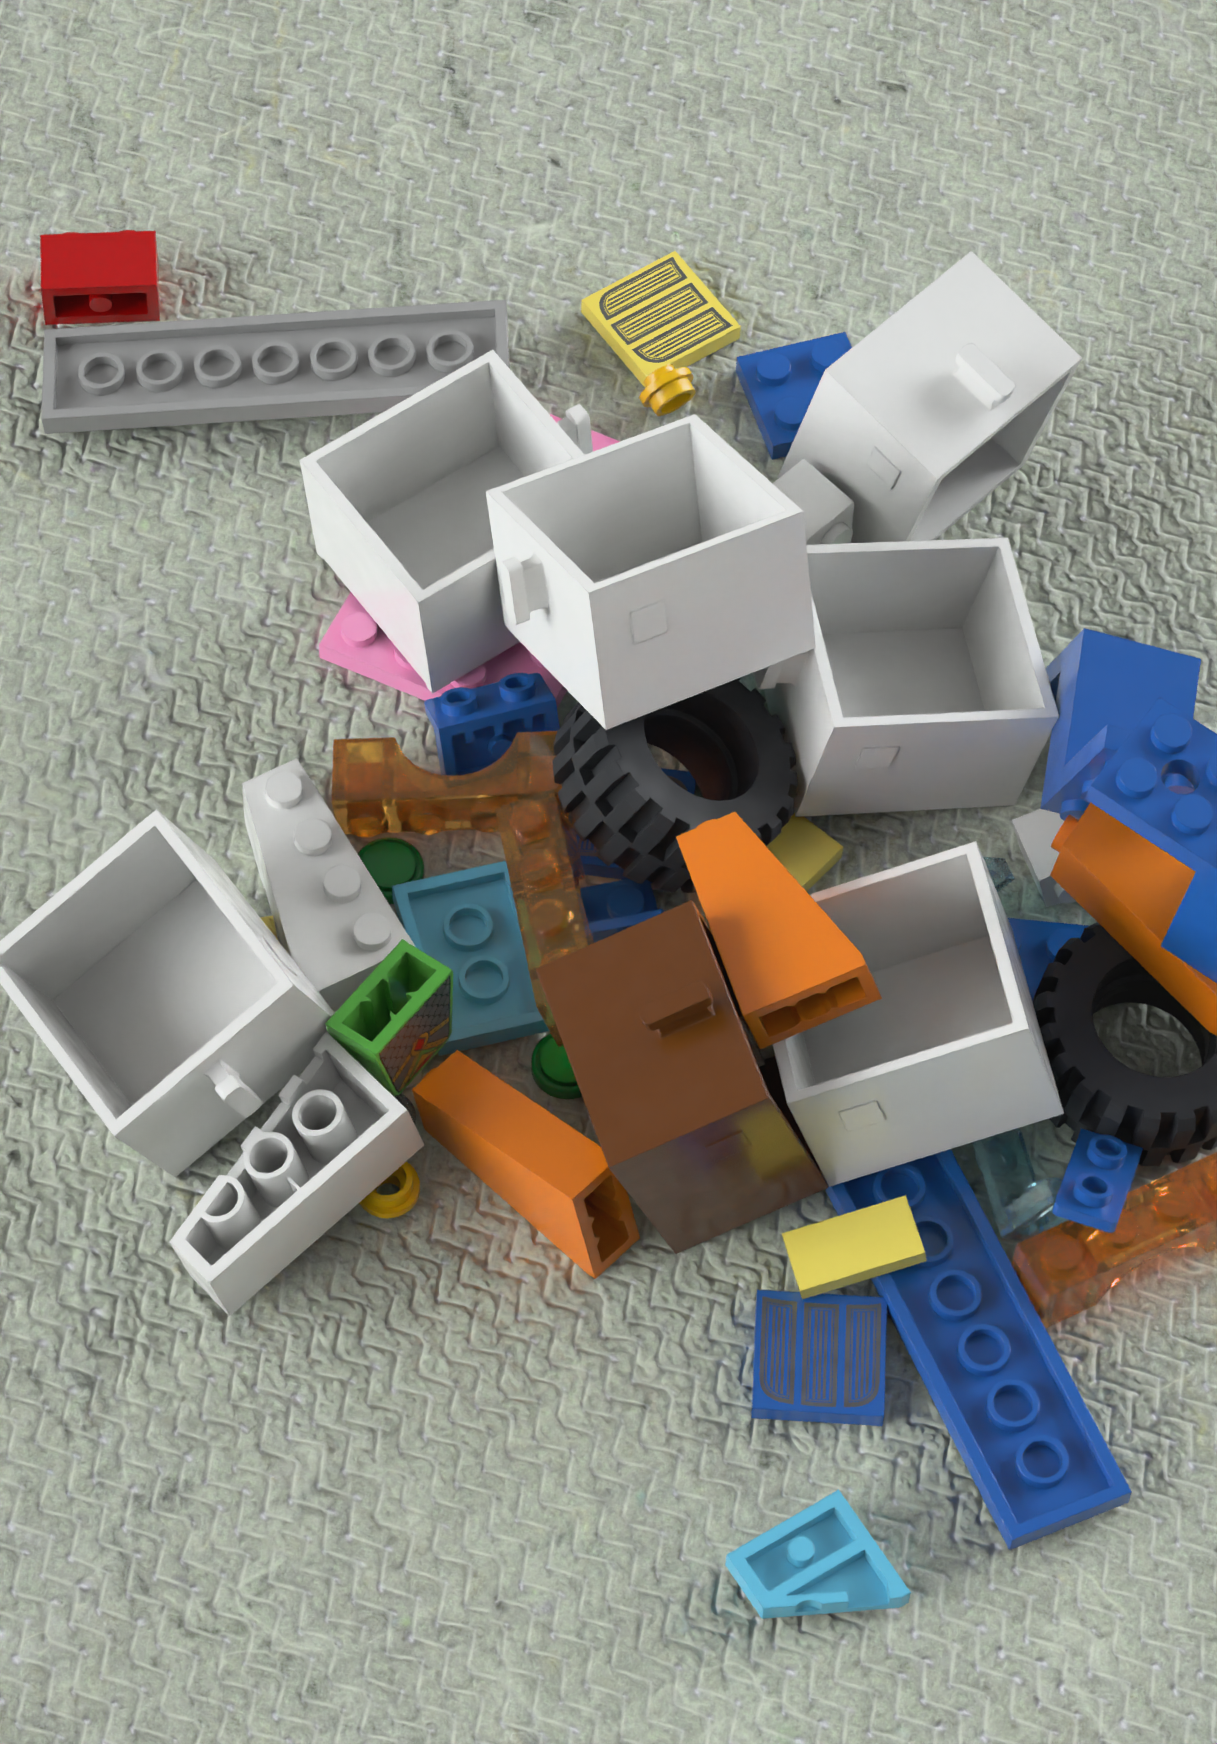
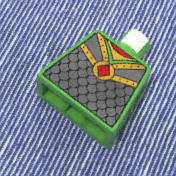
M402 939L325 1023L329 1035L393 1096L399 1095L405 1088L411 1087L419 1081L422 1069L449 1040L452 1033L453 971Z

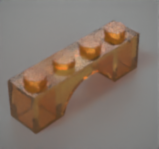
M557 731L517 732L509 749L495 763L480 771L458 776L439 775L418 767L405 756L395 737L334 739L331 801L335 819L345 834L373 837L380 833L397 832L433 835L441 831L477 830L486 833L497 832L504 828L537 827L543 830H557L566 825H573L576 822L571 812L564 813L558 798V792L562 788V784L554 782L552 760L556 757L553 745Z
M552 789L496 807L495 811L536 1007L557 1046L560 1047L563 1046V1042L536 968L591 945L594 941L580 892L579 880L585 879L575 830L567 814L564 813L555 790Z
M1217 1152L1128 1192L1116 1230L1113 1233L1068 1220L1016 1244L1012 1266L1045 1328L1097 1305L1101 1298L1122 1278L1160 1255L1190 1246L1203 1248L1206 1253L1217 1249Z

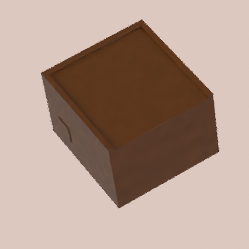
M692 900L536 968L608 1167L675 1254L829 1188L787 1105L776 1056L765 1059L766 1065L758 1067L739 1018L743 1016L711 929Z

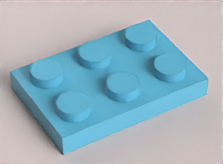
M513 859L392 886V899L398 919L415 947L453 971L452 1033L446 1044L438 1051L439 1056L454 1053L456 1050L464 1051L557 1029L536 972V968L545 965Z

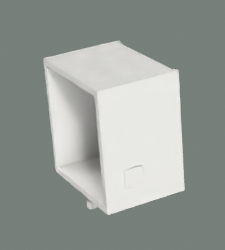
M970 251L825 369L777 478L779 479L802 459H805L854 501L851 543L936 540L1025 464L1082 357L985 263Z
M491 350L300 459L317 554L329 564L425 681L427 688L432 694L520 642L506 628L504 623L486 491L593 452L589 414L580 404H577L566 411L565 418L556 422L494 350Z
M695 414L486 491L505 626L605 730L816 648L803 510Z
M982 538L807 545L816 648L755 672L757 688L764 689L770 715L777 714L785 727V733L782 735L784 742L792 743L796 765L791 771L797 772L798 775L797 796L794 798L795 817L1015 805L1059 718V714L1009 539Z
M157 809L0 941V984L114 1137L175 1178L243 1120L258 1110L262 1104L283 1088L293 1075L297 1076L309 1065L315 1057L312 1049L325 1032L328 1033L325 1023L335 1013L218 863Z
M977 841L809 894L861 952L882 999L763 1049L759 1048L744 1017H739L758 1067L766 1065L765 1059L776 1056L787 1105L829 1187L1064 1114L1014 933Z

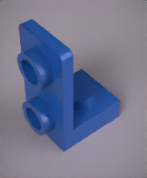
M1081 1128L1056 1196L1052 1213L1108 1233L1115 1232L1118 1221H1121L1143 1148L1123 1142L1111 1135L1097 1134Z

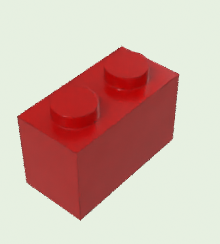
M122 230L119 232H65L62 234L40 235L41 295L45 325L160 321L159 264L156 231Z

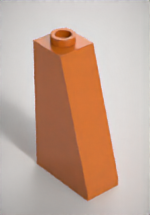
M1091 802L1080 819L1068 815L1051 844V848L1058 851L1059 855L1050 876L1209 1032L1217 1036V983L1161 947V943L1194 877L1195 871Z
M736 812L718 819L705 821L695 829L676 836L742 1015L760 1049L882 999L861 952Z
M456 1050L438 1067L431 1069L421 1082L412 1089L424 1129L594 1279L600 1276L640 1239L628 1192L609 1169L601 1146L460 1051Z

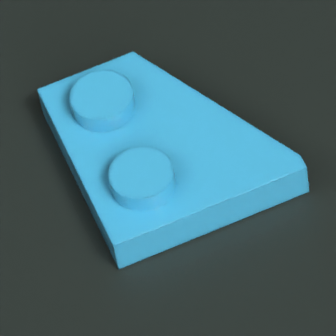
M840 1490L833 1492L726 1555L725 1566L762 1619L900 1608L909 1603L910 1590Z

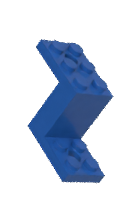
M1084 628L1045 668L1059 718L1051 732L1040 809L1059 813L1060 818L1064 821L1068 815L1080 819L1090 804L1085 799L1090 785L1159 697L1193 718L1201 659ZM1167 773L1161 776L1163 784L1174 793L1189 794L1194 791L1191 782L1181 774Z
M1159 697L1090 785L1085 799L1195 871L1194 877L1161 943V947L1217 983V734ZM1167 773L1181 774L1191 782L1194 791L1189 794L1174 793L1163 784L1161 776Z

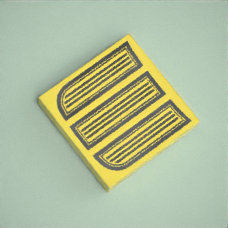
M676 251L581 300V313L644 387L643 382L645 378L658 368L668 364H673L675 369L688 367L740 339L741 326Z

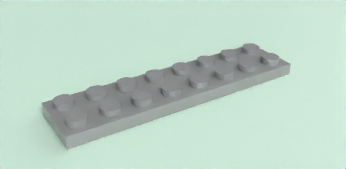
M506 300L44 329L41 415L45 434L384 412L491 350H494L510 369Z

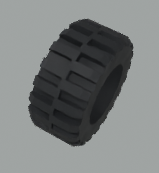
M741 677L607 730L579 702L563 719V726L557 731L553 745L556 757L552 760L554 782L562 784V788L558 792L559 801L564 813L571 812L576 821L573 824V829L583 842L588 839L599 850L595 855L607 866L615 863L624 869L622 876L636 883H643L645 880L652 882V889L675 893L681 888L682 893H697L676 836L695 829L705 821L718 819L736 812L767 847L789 822L794 811V798L797 796L798 787L797 772L791 771L796 765L792 743L784 742L782 735L785 733V727L777 714L771 716L765 708L766 699L756 688L750 691L739 681ZM647 743L666 751L682 763L697 782L703 798L684 790L673 782L659 767Z
M1098 922L1084 928L1080 939L1070 938L1058 950L1053 963L1048 964L1032 1000L1064 1114L1049 1118V1120L1057 1128H1060L1064 1123L1074 1131L1071 1140L1075 1143L1082 1128L1097 1134L1111 1135L1123 1142L1143 1148L1138 1163L1140 1166H1160L1165 1155H1170L1172 1161L1179 1164L1195 1159L1201 1147L1203 1150L1211 1151L1217 1146V1036L1209 1032ZM1119 1003H1141L1159 1008L1175 1017L1192 1035L1199 1049L1202 1067L1188 1074L1174 1077H1157L1137 1072L1118 1061L1106 1049L1095 1029L1093 1014L1105 1007Z

